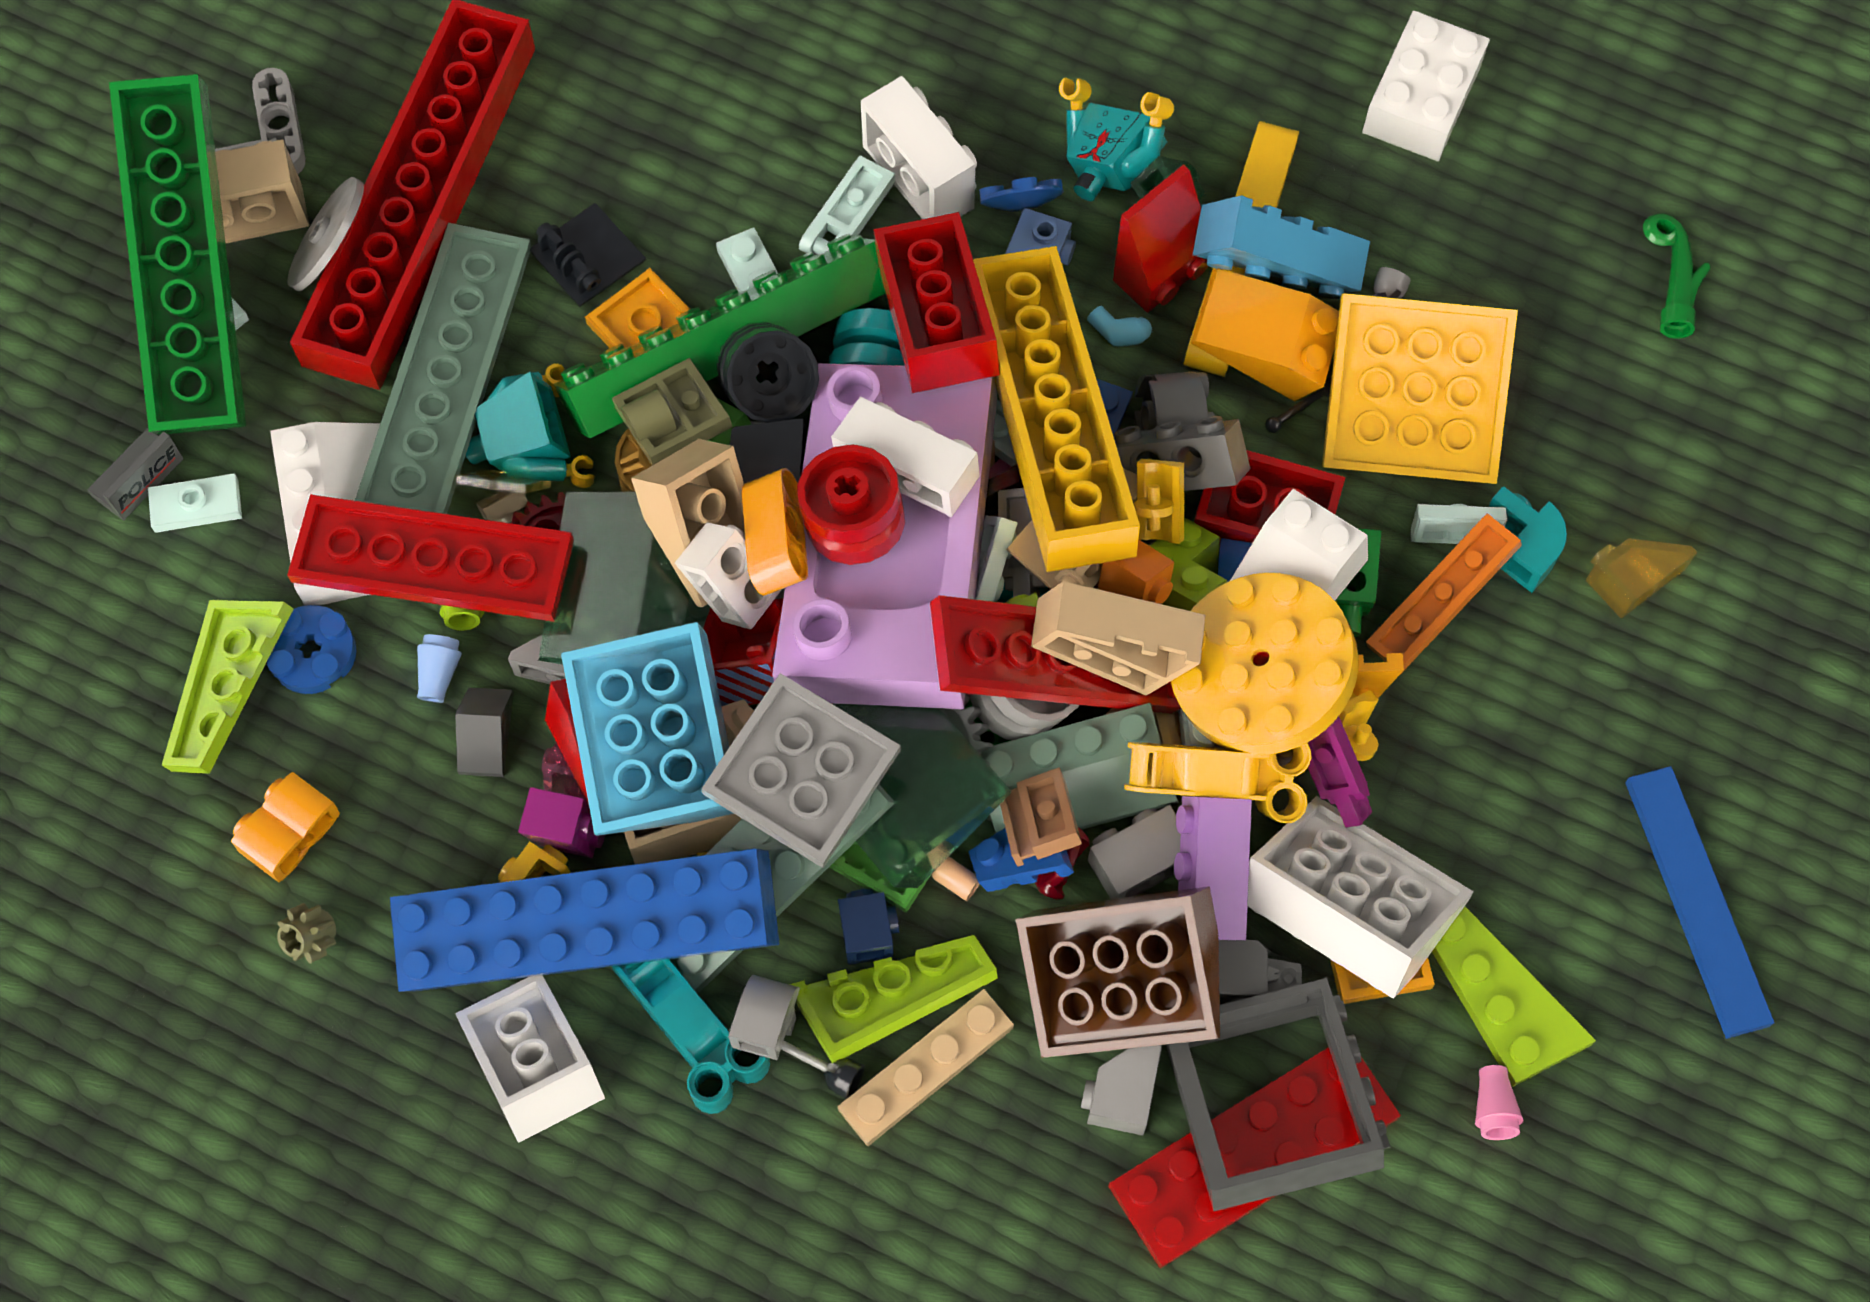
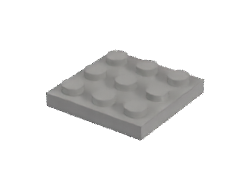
M780 673L701 790L702 794L824 868L900 753L901 745Z

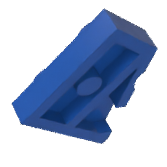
M1006 828L968 851L977 881L987 892L1005 889L1012 884L1025 885L1036 883L1038 874L1055 871L1060 877H1066L1074 873L1066 850L1037 860L1036 856H1032L1023 860L1024 865L1017 867L1011 854Z

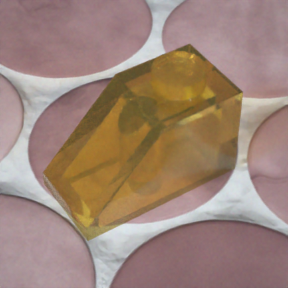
M1628 538L1616 548L1611 544L1607 545L1593 557L1591 563L1594 567L1586 581L1622 619L1685 571L1697 554V551L1689 545Z

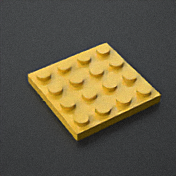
M1341 294L1322 467L1497 484L1518 310Z

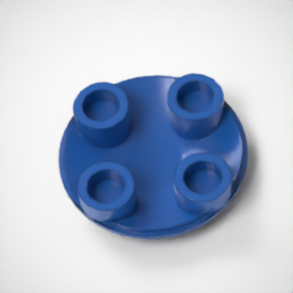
M1036 177L1013 180L1012 189L1004 190V186H989L979 189L982 205L1010 212L1023 211L1024 208L1030 210L1038 208L1064 193L1061 179H1050L1037 183Z

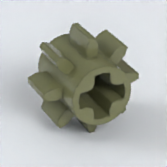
M302 903L287 910L288 917L278 922L280 928L277 938L283 952L293 957L294 961L306 957L309 963L327 956L326 949L336 944L334 940L336 924L332 916L327 911L321 909L320 905L308 909L307 905Z

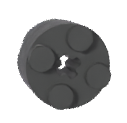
M1178 372L1141 375L1137 381L1135 398L1143 397L1141 411H1134L1135 426H1139L1141 431L1155 429L1156 426L1170 421H1179L1181 426L1196 424L1197 421L1203 418L1215 416L1213 412L1207 411L1206 398L1209 394V381L1206 373ZM1189 446L1190 452L1195 457L1200 458L1201 454L1199 451ZM1148 451L1153 460H1160L1156 454Z

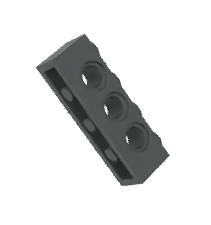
M1211 416L1203 418L1193 425L1181 426L1179 421H1170L1160 424L1152 430L1141 431L1139 426L1122 428L1113 434L1122 467L1137 474V462L1140 459L1153 460L1148 451L1156 454L1160 460L1184 463V491L1237 485L1251 469L1239 419L1223 421L1221 416ZM1189 446L1198 450L1202 459L1195 457L1190 452Z

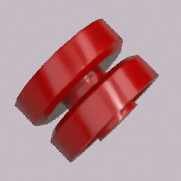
M852 444L833 447L817 455L803 469L797 485L798 503L804 518L807 536L817 552L831 561L847 565L869 563L887 554L900 540L905 526L904 506L897 472L887 457L873 448Z

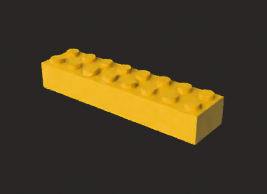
M1057 246L973 259L997 339L1000 375L994 376L995 384L1046 572L1137 557L1139 520Z

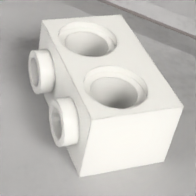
M706 522L675 562L676 566L722 622L747 629L753 628L781 591L778 590L763 596L755 589L747 568L745 533L734 525L729 524L725 527Z

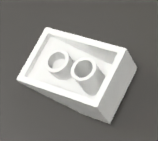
M1292 489L1267 519L1231 580L1258 573L1289 574L1317 585L1335 601L1367 562L1368 535L1295 489Z
M543 975L528 977L455 1013L518 1143L605 1099L592 1066Z

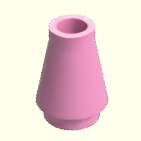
M1490 1065L1479 1070L1480 1082L1475 1125L1481 1129V1136L1485 1139L1505 1140L1516 1137L1520 1133L1519 1125L1523 1123V1117L1508 1078L1507 1068L1501 1065Z

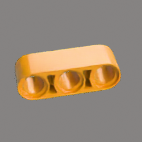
M782 468L747 482L742 486L747 568L752 584L758 593L763 596L802 582L808 577L804 520L798 503V483L794 475L787 468Z

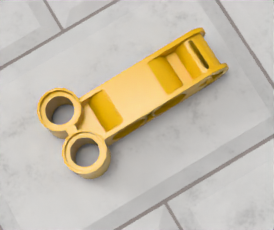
M1128 742V748H1132L1129 784H1124L1125 790L1173 795L1255 800L1258 810L1263 815L1285 824L1297 821L1306 811L1307 796L1299 785L1293 783L1294 776L1303 773L1310 764L1311 749L1307 743L1294 748L1293 757L1290 762L1280 766L1277 762L1276 753L1255 755L1246 752H1235L1225 748ZM1287 789L1289 793L1288 805L1285 809L1275 812L1272 805L1273 796L1277 791Z

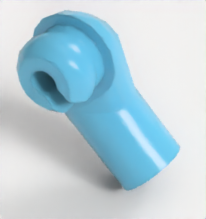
M1103 306L1095 308L1087 318V321L1111 345L1116 347L1143 343L1150 337L1152 332L1151 323L1146 318L1130 317L1115 319Z

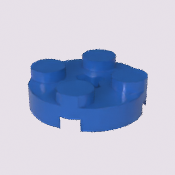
M319 605L300 606L291 613L266 663L273 676L287 689L302 694L320 693L331 688L329 684L335 682L340 676L344 678L350 672L356 657V641L345 619L338 612ZM314 640L316 645L321 646L320 651L312 652L311 658H304V654L300 650L303 644Z

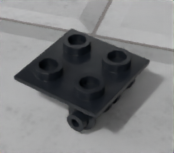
M596 203L561 227L550 225L548 222L543 223L536 231V234L539 236L538 243L530 248V253L579 307L646 261L644 255Z

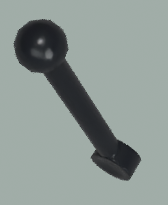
M1327 378L1323 388L1315 391L1278 417H1269L1265 422L1266 430L1270 433L1278 432L1284 422L1323 396L1330 397L1332 378Z

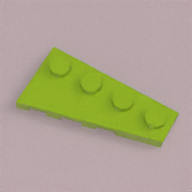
M209 600L162 762L163 767L171 772L210 774L294 610L285 602Z
M1464 906L1432 953L1497 1063L1507 1068L1511 1086L1513 1087L1592 1046L1596 1040Z
M975 935L916 950L915 956L892 961V958L889 957L874 961V967L847 974L846 969L827 974V980L808 985L805 984L804 980L789 985L800 988L796 1004L831 1063L834 1064V1062L844 1059L998 979L996 967Z

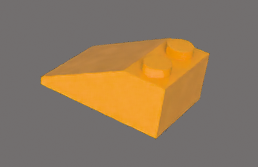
M1217 268L1213 271L1191 344L1290 400L1296 401L1324 387L1336 344L1339 311L1311 294Z

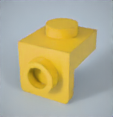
M529 841L517 858L512 857L505 863L499 873L498 880L500 882L538 878L545 871L552 875L568 874L571 872L565 865L568 862L567 857L550 845H545L541 849Z

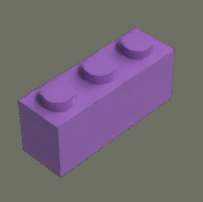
M1182 796V805L1179 806L1176 813V828L1178 833L1181 834L1180 852L1176 854L1174 860L1175 878L1179 881L1178 890L1210 886L1219 940H1246L1252 799Z

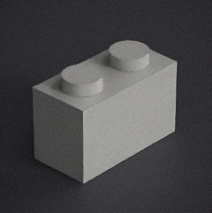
M1170 805L1159 811L1156 809H1146L1132 819L1133 825L1120 832L1116 828L1107 830L1093 840L1094 846L1090 847L1088 862L1110 899L1136 896L1175 875L1174 860L1176 854L1180 852L1181 834L1177 831L1176 814Z

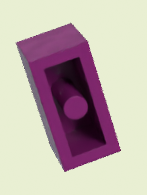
M530 787L518 833L540 847L550 845L558 851L593 858L595 848L602 846L605 835L596 836L594 834L590 807L587 801L578 797Z

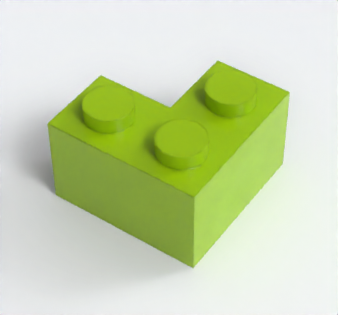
M1184 518V541L1180 544L1156 540L1150 545V547L1175 562L1171 578L1173 588L1171 594L1162 605L1191 611L1208 593L1227 583L1226 579L1218 575L1219 536L1187 518Z

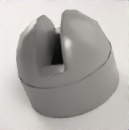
M1381 267L1374 280L1375 294L1386 292L1387 298L1401 299L1406 293L1411 279L1398 270Z

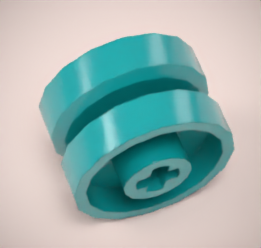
M874 308L855 309L842 314L838 319L833 337L834 351L829 356L828 364L905 366L891 311Z

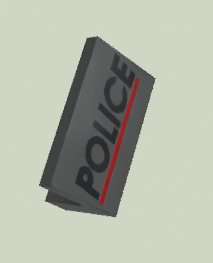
M147 428L87 490L95 500L124 521L148 496V487L158 486L183 460V457L168 434L163 431L158 436L149 432Z

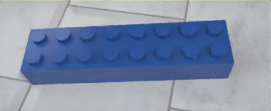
M757 848L390 897L398 992L422 991L780 945L770 855L768 850Z

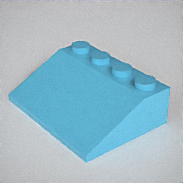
M698 622L561 653L593 829L596 836L699 822L734 814L703 795L701 790L729 749V743L708 637Z

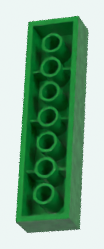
M198 74L109 82L149 432L160 435L163 431L166 434L246 427L208 85Z
M850 234L838 237L827 243L829 250L814 256L813 252L801 255L789 262L792 268L785 272L776 274V271L772 270L752 280L754 287L739 292L737 288L732 289L714 298L716 305L709 309L701 311L700 307H696L676 317L678 324L670 328L663 329L659 325L646 330L638 335L640 342L633 346L624 348L623 344H619L599 354L602 361L586 367L584 363H580L566 369L561 373L563 380L554 383V386L575 430L588 438H592L623 423L624 421L615 409L612 398L688 358L691 359L705 381L718 376L716 363L721 346L734 331L747 324L772 323L784 327L798 337L885 294L878 265L875 240L862 238L861 235L851 238Z

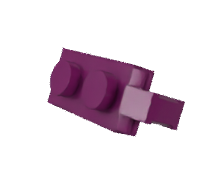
M1338 717L1324 732L1307 742L1311 749V761L1308 769L1321 800L1328 799L1331 805L1336 804L1343 823L1348 828L1362 825L1367 817L1372 814V809L1367 797L1370 796L1367 781L1340 717Z

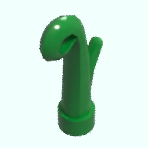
M1657 213L1649 216L1644 221L1643 232L1651 243L1658 246L1671 245L1672 247L1666 303L1660 315V332L1669 338H1686L1695 331L1696 312L1694 301L1699 287L1710 271L1711 266L1708 262H1705L1693 273L1691 245L1685 229L1674 217L1664 213ZM1658 229L1665 231L1666 234L1661 233Z

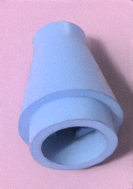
M427 634L423 637V643L417 645L418 699L436 703L444 702L445 693L462 655L458 651V640L441 635Z

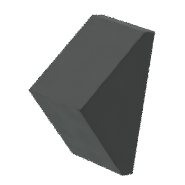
M467 689L455 714L457 772L459 775L504 777L514 697L513 690Z

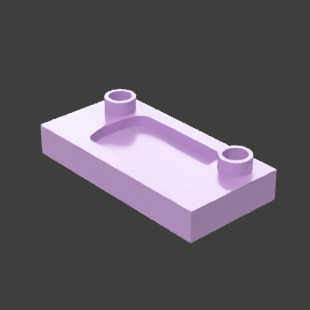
M818 363L819 384L812 401L803 469L817 455L833 448L831 436L861 396L873 403L882 402L890 406L896 414L913 422L916 420L922 421L932 427L936 433L951 440L960 439L968 443L978 454L980 477L952 517L900 493L905 514V526L900 540L887 554L869 563L847 565L829 560L816 551L807 536L804 525L808 577L802 582L785 588L772 673L773 679L775 681L781 673L829 703L964 709L965 693L940 691L930 602L939 595L976 599L997 406L995 378L993 376L912 393L905 366Z

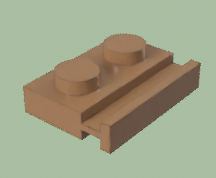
M1060 767L1016 783L1017 788L1006 792L1004 788L997 789L1011 854L1017 867L1024 865L1023 860L1032 856H1036L1037 860L1082 844L1066 780Z

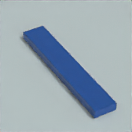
M1672 766L1629 777L1625 784L1726 1039L1770 1027L1775 1022Z

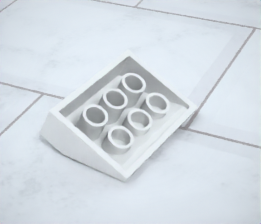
M311 422L270 431L290 563L310 494L355 501L381 423ZM294 583V588L304 605H324L371 595Z
M1316 796L1307 805L1306 811L1300 819L1293 823H1287L1250 858L1247 906L1291 933L1295 938L1302 940L1324 954L1336 964L1341 965L1368 982L1375 989L1394 999L1420 969L1469 901L1473 891L1364 824L1346 828L1338 808Z

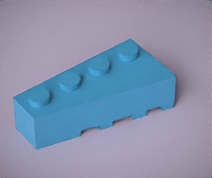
M1242 195L1202 205L1193 256L1208 259L1207 266L1222 270H1231L1233 266L1245 269V276L1254 279L1268 280L1270 276L1282 279V286L1301 290L1307 289V286L1318 288V295L1331 299H1341V294L1361 291L1370 241L1332 227H1318L1315 231L1313 230L1314 223L1312 220L1304 217H1281V209L1270 205H1265L1263 208L1252 206L1253 199Z

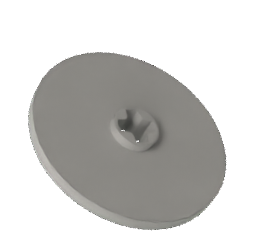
M350 177L344 181L329 197L313 220L298 247L289 270L287 283L291 288L301 291L310 285L338 249L360 206L364 192L362 181L355 177Z

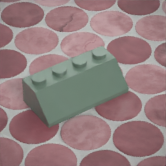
M1143 704L994 745L988 750L981 751V758L990 762L989 767L978 768V774L986 781L981 786L995 832L998 833L1005 828L997 789L1004 788L1005 792L1017 788V782L1059 767L1066 780L1077 827L1081 829L1134 816L1146 809H1159L1168 805L1178 804L1177 796L1173 794L1145 793L1124 789V784H1129L1132 748H1128V742L1162 744L1151 704Z

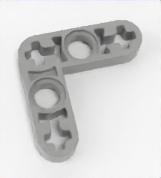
M266 68L257 73L252 81L261 140L217 148L215 152L224 149L234 150L253 146L262 141L283 139L296 172L299 174L305 166V153L293 89L286 73L277 68ZM277 84L276 94L279 102H272L268 93L270 91L269 86ZM285 116L289 118L288 124L282 129L274 130L268 127L270 120L274 117Z

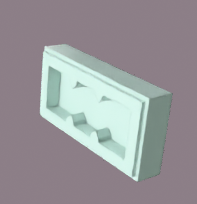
M235 473L148 487L150 522L155 533L242 519L239 481Z
M1418 504L1411 526V541L1458 544L1487 513L1505 527L1507 522L1506 508L1467 506L1465 504Z

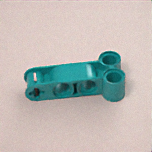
M669 959L611 966L626 988L693 1068L687 1078V1089L699 1110L709 1114L725 1110L732 1101L734 1095L732 1083L736 1079L746 1084L756 1083L768 1073L770 1058L759 1056L758 1061L749 1067L739 1066L735 1063L736 1056L742 1050L731 1047L728 1036L729 1031ZM716 1078L723 1082L721 1091L713 1097H704L698 1093L699 1086L706 1079Z

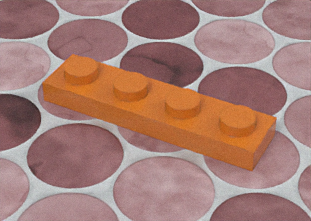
M1487 513L1366 641L1367 647L1385 662L1386 654L1403 653L1405 670L1522 546L1521 540Z

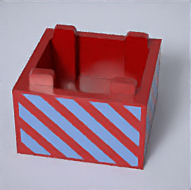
M783 598L774 599L752 629L722 622L712 608H710L703 630L708 637L721 707L743 699L748 705L759 704L773 684L772 673Z

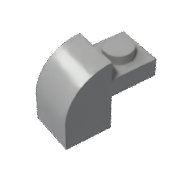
M752 975L744 988L728 1035L731 1047L778 1060L785 1035L791 1036L796 1022L794 1006L800 988Z

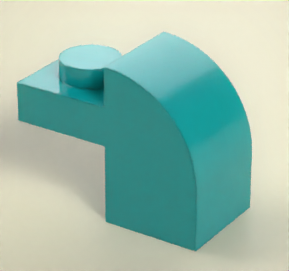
M1503 486L1492 498L1489 507L1506 508L1507 522L1505 528L1521 540L1522 546L1500 569L1532 593L1551 572L1564 549L1567 536L1565 522L1561 513L1550 501L1538 513L1524 496L1512 493Z

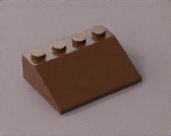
M1210 886L1037 909L1016 919L1041 1058L1212 1040L1220 1037L1219 933Z

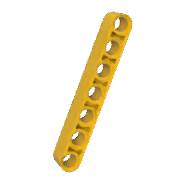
M1259 121L1235 197L1242 195L1253 199L1252 206L1263 208L1265 205H1270L1277 208L1300 131ZM1235 266L1231 270H1226L1240 275L1245 273V269ZM1213 268L1188 345L1184 366L1225 377L1229 366L1227 363L1191 344L1213 271L1216 270V268Z

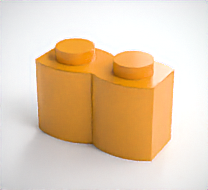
M294 772L284 779L279 778L269 786L265 793V802L262 807L254 813L245 814L237 822L233 830L234 836L231 840L240 854L279 883L297 867L310 847L323 837L340 815L333 801Z

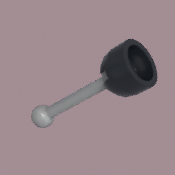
M783 1041L781 1050L824 1071L825 1082L828 1088L845 1099L855 1093L862 1080L865 1065L853 1059L844 1058L832 1064L786 1041Z

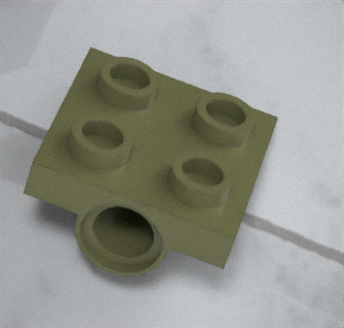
M690 358L612 398L615 409L652 465L697 439L709 440L732 428L729 415Z

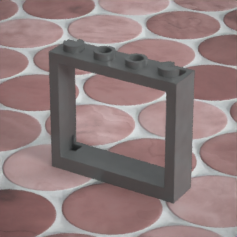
M1327 978L1220 1005V1037L1218 1039L1166 1044L1214 1211L1384 1168V1150L1390 1148L1386 1135V1126L1383 1120H1374L1370 1106L1376 1105L1373 1087L1368 1076L1360 1078L1356 1066L1357 1063L1362 1062L1359 1046L1354 1034L1346 1036L1342 1022L1347 1021L1345 1005L1339 995H1332ZM1318 1016L1361 1144L1228 1178L1190 1048Z

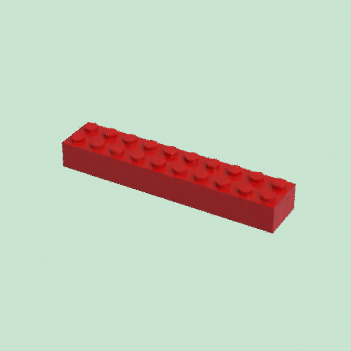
M451 0L364 184L362 200L355 218L338 249L327 263L290 341L301 367L377 390L381 389L425 293L448 223L456 224L536 49L528 19L461 0Z

